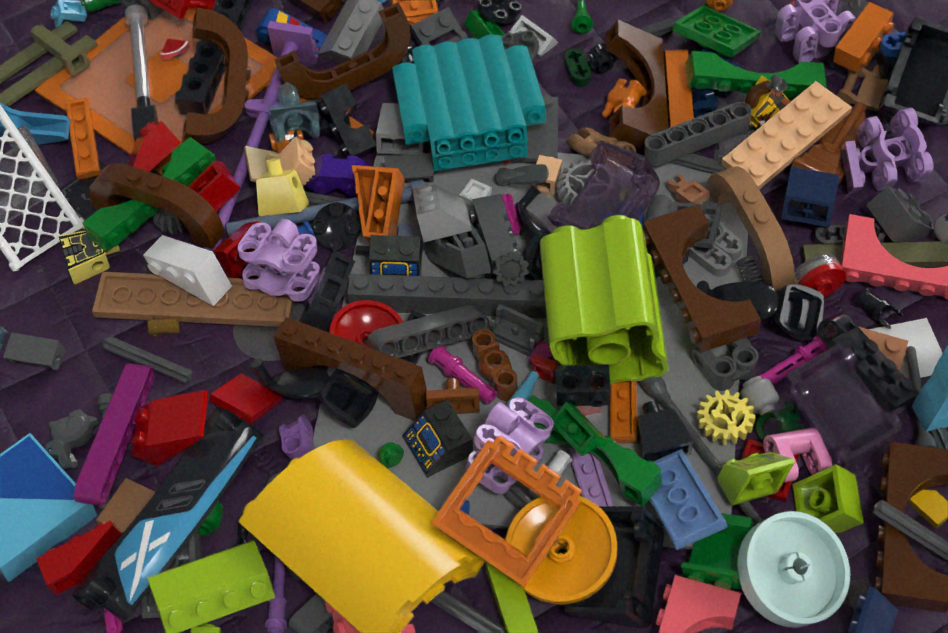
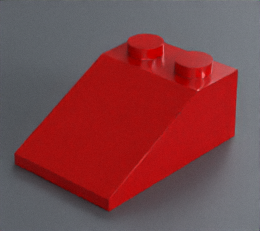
M154 121L148 122L139 130L141 135L136 139L127 165L150 172L181 142L162 121L156 123Z
M200 390L152 400L139 408L134 418L136 425L131 439V444L133 445L131 456L159 466L202 439L204 436L208 391Z

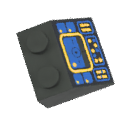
M371 235L369 253L370 274L421 276L423 250L421 237Z
M448 399L424 410L402 435L427 478L467 459L469 454L473 452V439Z

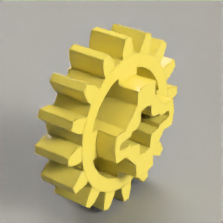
M717 390L715 391L714 398L706 395L705 402H700L697 412L698 428L704 429L705 437L712 435V442L714 443L718 439H722L723 445L727 444V440L737 444L738 437L745 440L747 432H752L755 422L754 407L747 406V398L740 400L738 392L731 396L729 390H726L724 395H721Z

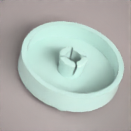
M794 511L773 515L755 525L747 533L739 549L737 567L743 592L756 611L775 624L796 628L820 622L835 613L847 595L850 583V567L845 549L836 534L824 522L814 516ZM794 566L795 569H796V572L794 571V569H788V568Z

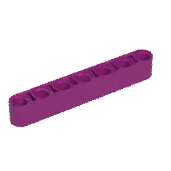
M131 363L125 365L74 489L75 502L100 506L105 504L135 430V414L139 408L145 405L154 380L153 366Z

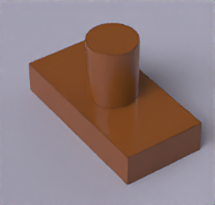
M447 379L444 383L445 390L426 391L427 409L448 399L456 414L480 413L479 389H460V381L458 379Z

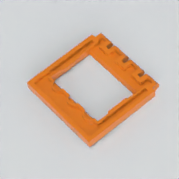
M498 435L493 443L489 440L486 442L431 524L525 588L581 505V502L577 499L583 490L567 479L559 488L556 485L560 481L561 475L544 464L541 465L537 472L533 469L537 465L538 460L522 449H519L513 457L510 454L514 450L515 445L501 435ZM491 463L559 508L552 520L548 521L534 543L536 544L529 555H526L460 510L467 497H470L483 478L484 472Z

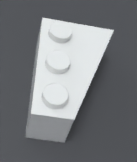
M162 235L143 255L152 273L165 278L212 306H215L232 287L213 251Z

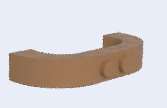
M739 166L712 174L708 179L706 188L714 203H718V206L728 202L732 203L759 254L761 262L760 278H763L761 282H765L764 284L773 287L777 293L785 285H795L793 259L786 237L753 178L746 170Z

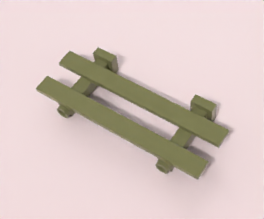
M68 21L52 31H49L43 25L34 26L30 34L35 42L0 65V83L46 52H50L55 57L0 93V102L9 107L64 68H66L69 75L74 77L90 66L86 53L97 47V42L88 35L71 46L64 42V40L78 32V29Z

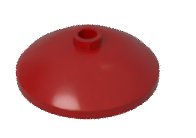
M360 300L344 306L336 313L331 322L329 333L368 347L363 342L368 340L369 335L373 331L402 323L403 320L393 308L384 303L374 300Z

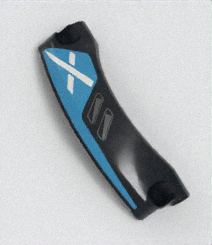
M216 408L205 422L203 438L186 449L155 494L73 593V597L89 609H93L95 605L100 609L105 608L120 621L125 622L150 590L147 577L166 571L213 510L254 448L262 440L264 434L244 418H238L230 410Z

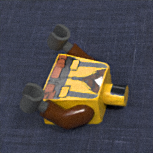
M773 75L771 81L761 76L757 83L749 88L747 96L743 101L751 107L750 127L745 132L748 135H751L757 127L760 128L790 103L783 93L787 89L786 81L781 79L779 75Z

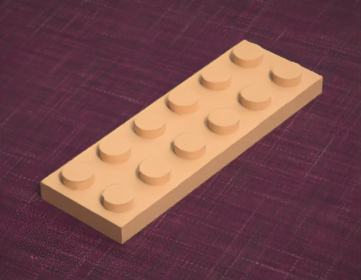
M814 82L723 157L721 165L726 169L735 166L743 168L753 178L760 190L791 164L794 158L799 157L849 115L852 107L818 82Z

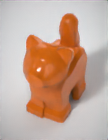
M618 79L615 87L608 94V101L602 116L604 118L609 117L613 108L615 113L622 105L635 108L639 99L647 93L639 81L631 80L629 86L625 87L624 85L627 80Z

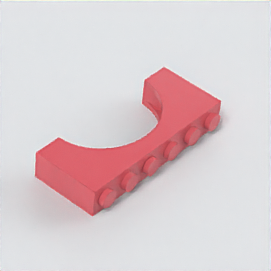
M849 214L845 224L839 264L846 273V281L866 282L875 287L888 286L898 291L910 290L919 292L924 296L937 295L948 300V266L921 268L898 260L885 250L878 240L874 228V218Z
M675 575L673 584L666 585L663 600L668 601L666 609L660 608L656 625L661 626L659 633H697L711 628L732 630L741 593Z

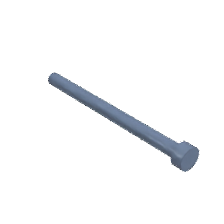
M423 179L412 181L411 187L403 188L401 203L414 201L413 189L423 184ZM358 197L335 201L344 203L356 212H359ZM330 203L306 207L301 212L265 215L226 223L228 236H231L245 223L255 221L269 224L271 229L281 219L290 220L294 224L313 221L318 211Z

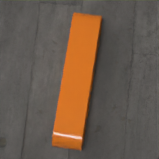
M688 50L664 51L669 128L694 119L691 87H687L685 63L688 59Z

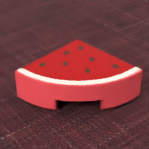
M167 38L160 54L161 59L171 60L174 56L186 53L190 47L189 42Z

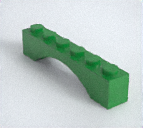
M692 51L685 63L687 87L699 90L715 89L721 92L737 91L747 94L749 88L754 86L761 76L771 81V77L775 74L779 75L781 79H785L787 89L783 93L787 98L799 96L814 82H818L826 88L824 63L802 61L795 67L785 71L757 73L738 68L726 62L715 53Z
M189 137L172 151L170 163L162 176L188 187L212 164L210 151ZM132 199L115 206L100 208L82 224L87 237L105 252H108L120 244L130 233L136 231L146 220L153 217L160 208Z
M534 395L528 399L529 402L551 418L558 412V409L545 399L541 400ZM534 423L538 429H547L542 423ZM554 426L550 437L544 441V443L570 445ZM604 436L606 441L589 453L602 461L611 471L623 496L644 507L662 486L661 469L654 462L646 461L639 457L633 450L625 449L618 445L611 437Z

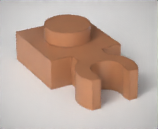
M681 174L677 175V183L670 179L667 180L668 190L675 193V198L682 203L701 204L709 199V191L694 180L687 183L685 177Z

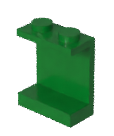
M721 513L728 528L694 542L689 563L682 562L681 568L685 578L715 585L727 590L731 588L740 590L741 584L737 567L739 549L745 536L754 526L750 517Z

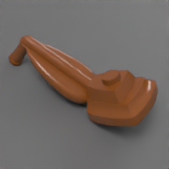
M863 102L856 103L849 115L821 137L819 144L814 145L809 152L794 158L792 166L839 174L838 184L842 182L845 171L841 165L840 148L847 141H855L856 148L858 147L857 129L865 120L866 105Z

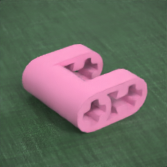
M816 428L772 434L764 438L763 447L765 453L773 452L793 458L795 461L783 483L795 481L798 477V466L793 455L802 454L807 468L812 475L832 466L831 457Z

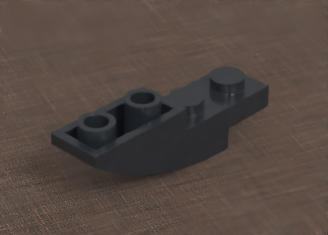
M336 251L330 253L312 297L309 298L299 322L326 331L348 284L347 280L355 264L354 260Z

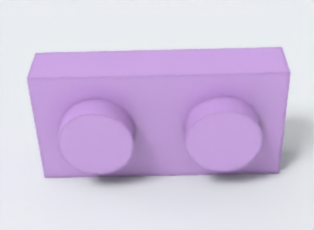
M847 141L840 148L841 159L845 171L848 194L858 193L865 184V174L860 170V149L856 148L855 141Z

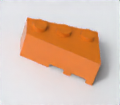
M869 2L836 46L833 62L856 73L864 66L866 67L870 60L879 52V45L883 36L892 32L894 13Z
M352 165L363 237L370 244L371 235L396 236L405 177L398 168Z

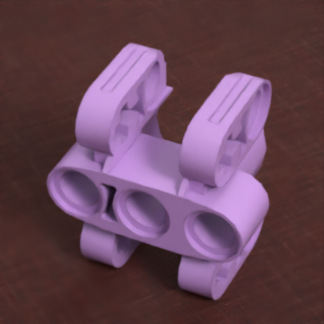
M795 0L794 6L791 4L786 5L778 12L774 31L775 35L782 42L795 39L793 56L798 63L802 61L810 62L813 58H820L829 54L856 21L855 16L850 11H844L838 16L836 15L839 0Z
M913 108L900 110L891 119L890 130L894 138L884 139L887 131H884L879 118L876 116L866 118L857 129L858 141L864 148L860 152V170L864 173L872 172V182L877 191H881L887 186L892 187L898 181L896 167L903 166L905 168V174L910 183L924 180L933 171V160L929 152H924L927 146L923 134L917 127L918 118ZM865 156L871 157L873 162L867 161Z
M279 220L272 231L269 224L256 223L248 229L238 244L239 257L245 262H249L242 275L246 288L251 290L260 289L267 294L275 296L285 294L293 301H304L316 287L321 276L319 265L312 261L317 253L316 238L311 234L299 235L297 226L290 220ZM250 248L256 249V250L253 251V252H249V253L244 252V250H246V249H250ZM254 275L260 276V277H259L258 279H256V280H250V279H248L250 276H254ZM296 287L305 288L304 290L299 292L293 291V289Z
M524 398L512 399L508 407L499 402L489 413L485 424L479 426L476 431L474 444L477 450L469 454L465 467L466 471L486 442L489 440L493 443L498 435H501L515 445L510 455L514 457L519 449L528 454L534 450L537 455L532 457L537 459V464H539L543 456L541 444L550 437L554 422L552 418ZM534 423H542L547 429H538ZM492 463L484 472V476L480 481L490 491L498 494L507 492L517 482L516 479ZM493 477H502L506 483H497L493 480Z

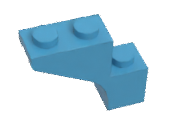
M0 102V105L29 146L68 140L71 119L67 116L22 112L9 108ZM0 122V136H3L6 129Z

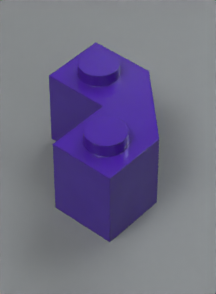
M323 154L315 159V175H312V178L306 182L305 186L315 193L324 195L339 188L352 198H356L358 195L356 194V183L352 165H371L357 156L347 155V159L333 158V154Z

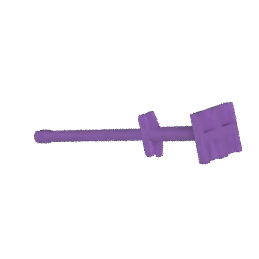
M274 21L269 22L267 29L274 56L279 58L295 50L301 62L316 64L318 54H315L316 42L312 39L313 28ZM277 66L264 98L247 100L245 103L247 116L257 118L246 146L258 148L268 120L282 123L286 117L284 113L272 120L270 110L289 108L277 102L285 83ZM244 151L233 176L240 188H242L248 173ZM241 189L220 208L218 215L224 230ZM222 237L220 238V240L218 241V243L215 245V247H214L213 249L208 248V247H205V246H204L203 249H207V250L213 251L216 247H218V246L221 244V242H222V240H221Z

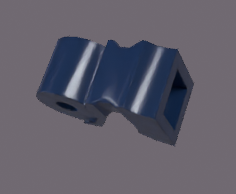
M691 87L694 118L717 110L718 99L715 97L714 91H711V89L699 90Z

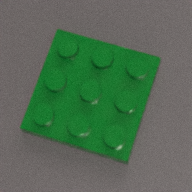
M705 5L676 21L672 29L679 33L682 38L692 39L704 48H711L718 51L721 56L731 58L757 41L761 34L760 30Z

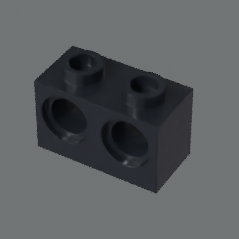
M609 364L556 365L557 406H563L565 402L574 406L601 407L603 405H610Z

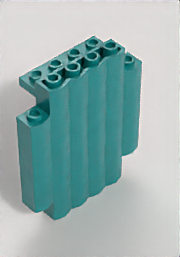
M487 35L480 39L466 38L457 43L442 42L435 46L421 45L412 49L414 64L401 63L392 67L405 143L408 145L429 141L434 171L528 157L526 126L547 123L544 100L527 46L515 45L505 50L501 36Z

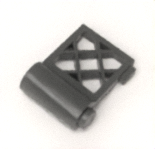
M656 195L650 200L645 220L697 204L673 202L666 195ZM703 202V205L699 204L703 213L715 214V216L708 221L709 239H702L693 246L713 249L722 207L718 206V203Z

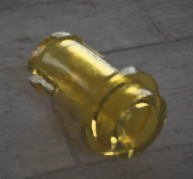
M153 317L152 320H148L149 335L154 334V337H156L158 334L180 333L178 317L156 319V317Z

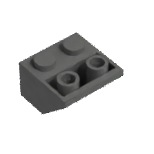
M887 186L866 205L889 238L894 242H913L934 233V226L931 224L933 219L927 212L920 209L919 200L910 193L908 195L900 188L896 190Z

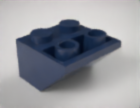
M791 166L781 219L830 227L840 175Z
M869 586L866 596L861 594L859 596L847 633H891L898 609L876 588Z

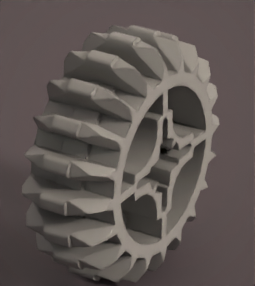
M590 158L587 162L579 160L577 165L571 162L569 168H564L562 174L559 175L557 184L558 199L562 202L563 208H568L570 214L576 211L579 217L582 214H586L588 219L591 214H595L598 217L599 213H608L609 208L614 209L616 202L620 199L622 188L615 168L609 169L607 163L601 165L599 160L595 163L591 162Z

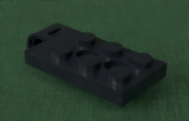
M838 313L819 323L818 335L821 340L828 343L826 346L888 413L897 410L918 396L920 392L915 388L914 383L897 369L896 364L880 351L878 345L869 339L849 316Z

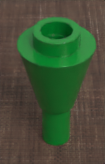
M583 0L577 2V11L571 24L572 29L579 34L588 33L593 28V21L586 10Z

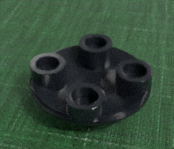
M479 0L478 3L480 14L495 23H511L516 21L521 15L522 5L515 0Z
M335 202L322 207L318 211L312 223V229L317 241L323 247L337 251L347 249L356 242L357 237L360 235L361 222L353 208L344 203Z

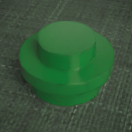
M393 442L384 444L378 452L379 462L386 468L398 465L404 456L403 448Z

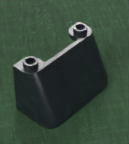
M914 17L903 37L877 112L894 117L900 110L913 108L917 114L918 122L936 126L938 122H943L947 112L944 109L943 102L948 91V28Z
M599 506L608 516L615 530L617 539L616 564L610 578L599 591L582 601L565 604V613L574 618L632 628H648L652 619L663 547V526L643 506Z

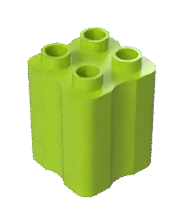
M614 215L604 219L601 225L591 229L580 230L574 226H561L556 228L551 234L544 236L540 240V253L549 345L554 359L559 361L561 365L609 364L610 384L622 381L637 382L649 377L665 375L669 370L655 269L651 255L647 253L645 235L641 223L636 219L623 215Z

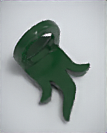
M786 401L785 409L761 415L756 422V431L759 438L764 441V438L767 436L763 425L768 418H776L780 422L782 430L780 433L804 429L801 424L797 425V422L802 417L799 404L795 402L792 405Z

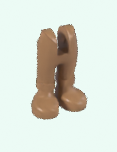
M588 127L580 128L578 135L572 134L567 139L568 146L574 151L601 161V165L607 163L609 169L615 168L616 174L620 163L628 166L636 156V148L631 143L617 141L616 138L605 136Z

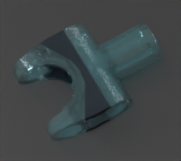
M291 83L281 85L277 89L280 105L268 107L272 132L277 142H285V135L293 129L305 130L309 135H312V138L319 137V114L316 102H301L296 86Z

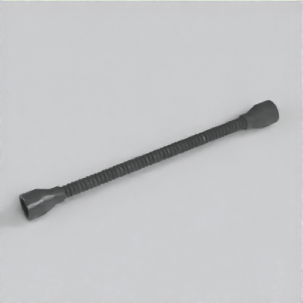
M649 377L642 380L641 385L649 395L656 398L666 409H675L692 437L694 447L716 476H718L722 470L721 464L673 402L662 377ZM749 501L738 504L746 516L752 518L754 526L763 521Z

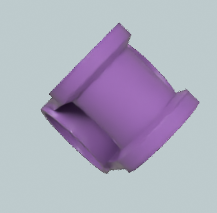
M305 415L299 416L298 420L288 425L282 424L279 426L282 450L291 460L300 458L315 449L313 428Z

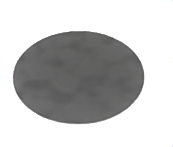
M294 301L291 319L300 321L305 306L299 301ZM233 326L234 340L240 350L254 359H262V361L281 360L273 338L279 327Z

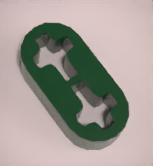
M579 49L568 50L565 53L564 64L570 80L575 86L585 87L591 82V69L585 54Z

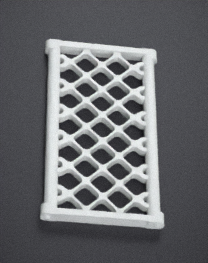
M0 105V122L6 129L3 136L0 137V162L1 159L5 158L16 163L14 173L10 174L0 171V175L12 178L10 190L0 189V192L9 194L8 205L0 206V209L6 211L5 221L0 223V250L10 262L8 264L9 267L15 272L60 242L58 236L60 235L59 227L61 222L70 221L74 227L63 233L69 234L84 229L82 224L84 220L76 214ZM5 142L16 143L20 149L17 157L3 154ZM19 162L30 163L34 169L31 177L17 174ZM19 178L29 181L28 193L24 194L14 191L15 179ZM33 182L44 183L48 189L45 197L31 194ZM12 195L26 198L24 210L14 209L10 206ZM33 198L43 201L42 213L38 214L28 211L29 199ZM47 202L58 203L62 209L58 217L45 214ZM10 211L23 214L21 226H13L7 223ZM26 215L38 216L40 218L38 230L28 229L24 226ZM47 218L57 221L56 233L42 231L43 219ZM6 228L18 229L20 231L18 243L8 244L3 237ZM24 231L37 234L35 246H27L21 243ZM40 235L52 236L54 240L41 248L38 245ZM20 248H28L34 251L21 261L17 257Z

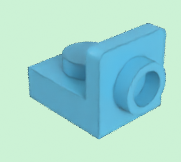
M57 0L56 5L51 8V19H54L56 28L62 24L63 19L85 22L87 16L85 6H82L79 0Z

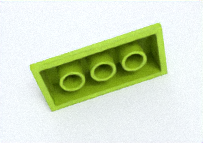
M254 540L147 577L165 633H179L275 598L267 569Z

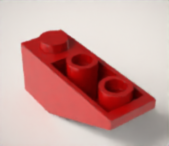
M112 520L100 523L91 531L75 536L69 542L57 548L49 549L44 555L36 558L46 585L56 595L82 583L99 559L119 538L121 531Z

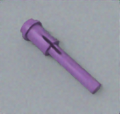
M276 555L273 578L275 598L268 601V619L265 621V627L269 633H283L287 627V621L285 620L287 600L283 597L285 563Z

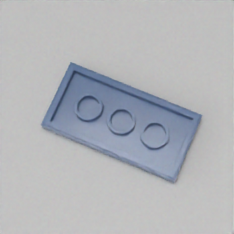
M682 449L653 461L661 469L662 486L650 498L649 502L676 550L728 528L724 517Z

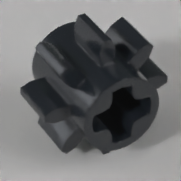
M605 44L596 45L589 52L588 58L590 60L588 64L592 70L596 69L598 73L607 72L614 66L615 59L613 57L615 55L606 50Z

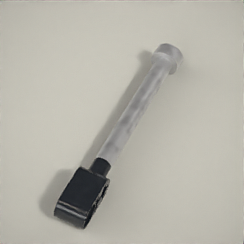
M131 5L125 10V21L131 28L137 107L131 108L135 142L141 135L139 130L148 122H158L156 107L151 105L144 33V26L148 22L147 10L141 5Z

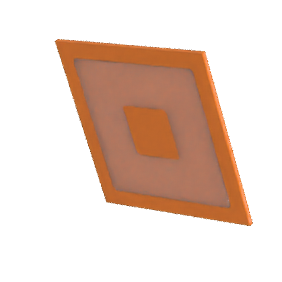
M187 9L184 19H178L163 10L155 19L151 20L148 18V22L144 26L151 105L156 107L158 122L162 121L179 139L180 144L183 143V126L186 115L180 114L178 104L175 103V95L177 91H180L183 75L187 74L190 58L194 57L196 44L200 41V39L192 38L193 17L196 12L194 9ZM124 17L95 40L98 46L86 53L90 66L74 77L69 75L66 68H64L36 88L35 92L65 113H67L65 102L88 97L94 132L131 155L135 144L131 108L137 107L131 28L126 24ZM167 38L189 42L190 47L186 53L174 56L171 60L161 59L160 54ZM244 38L248 48L247 67H251L250 79L246 81V88H249L248 100H251L271 81L276 68L275 59L278 57ZM225 72L208 114H213L222 108ZM172 152L152 170L162 176L161 168L170 162Z

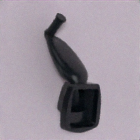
M534 185L516 203L515 207L518 216L532 237L522 254L523 260L529 263L526 268L529 274L526 276L530 280H543L540 240L544 236L551 234V232L536 215L526 209L535 197L541 194V191Z
M706 281L697 283L698 289L719 300L738 302L750 299L761 320L771 317L784 332L798 340L812 342L813 338L818 334V325L823 319L824 296L812 288L803 285H785L777 293L770 285L759 282L728 283L717 286L712 290Z
M256 359L251 363L252 369L256 371L263 386L280 395L295 399L308 400L318 396L319 401L333 416L351 428L358 427L367 418L378 398L379 392L362 379L338 368L335 369L331 376L322 368L303 367L285 370L271 377L263 365L262 359Z

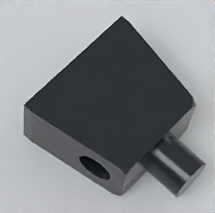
M656 401L645 403L642 407L645 414L640 415L637 419V436L641 458L653 462L681 449L686 456L691 455L692 437L675 409L660 410Z

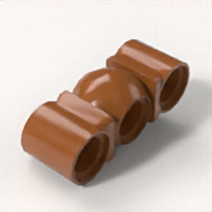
M480 329L472 336L473 355L478 360L479 370L486 379L490 380L491 387L498 392L496 397L502 401H509L518 389L517 374L512 370L509 356L503 350H500V345L495 341L492 331Z

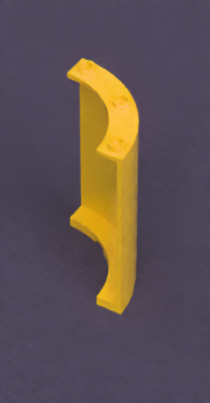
M352 439L329 442L315 448L300 458L293 459L288 467L277 475L254 501L249 502L245 506L244 514L238 521L361 633H401L414 618L411 612L422 601L428 604L433 598L444 591V584L450 580L457 583L461 580L475 577L486 562L431 524L439 511Z

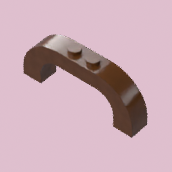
M395 3L378 11L384 24V36L375 48L325 71H313L306 68L294 50L275 59L277 69L283 81L291 90L301 96L320 99L322 94L345 83L349 90L352 91L357 86L371 82L387 73L404 57L410 42L409 23L400 3Z
M197 8L193 17L192 38L214 43L221 49L226 60L222 108L213 114L188 112L184 120L182 142L191 137L199 144H206L223 138L235 126L243 110L244 102H247L249 97V88H246V81L250 79L251 67H247L248 48L244 36L238 27L220 13Z
M115 163L106 166L89 187V199L93 208L99 210L100 208L121 204L125 197L166 210L184 223L189 231L192 242L213 249L225 233L222 221L214 208L194 190L175 180L130 165Z

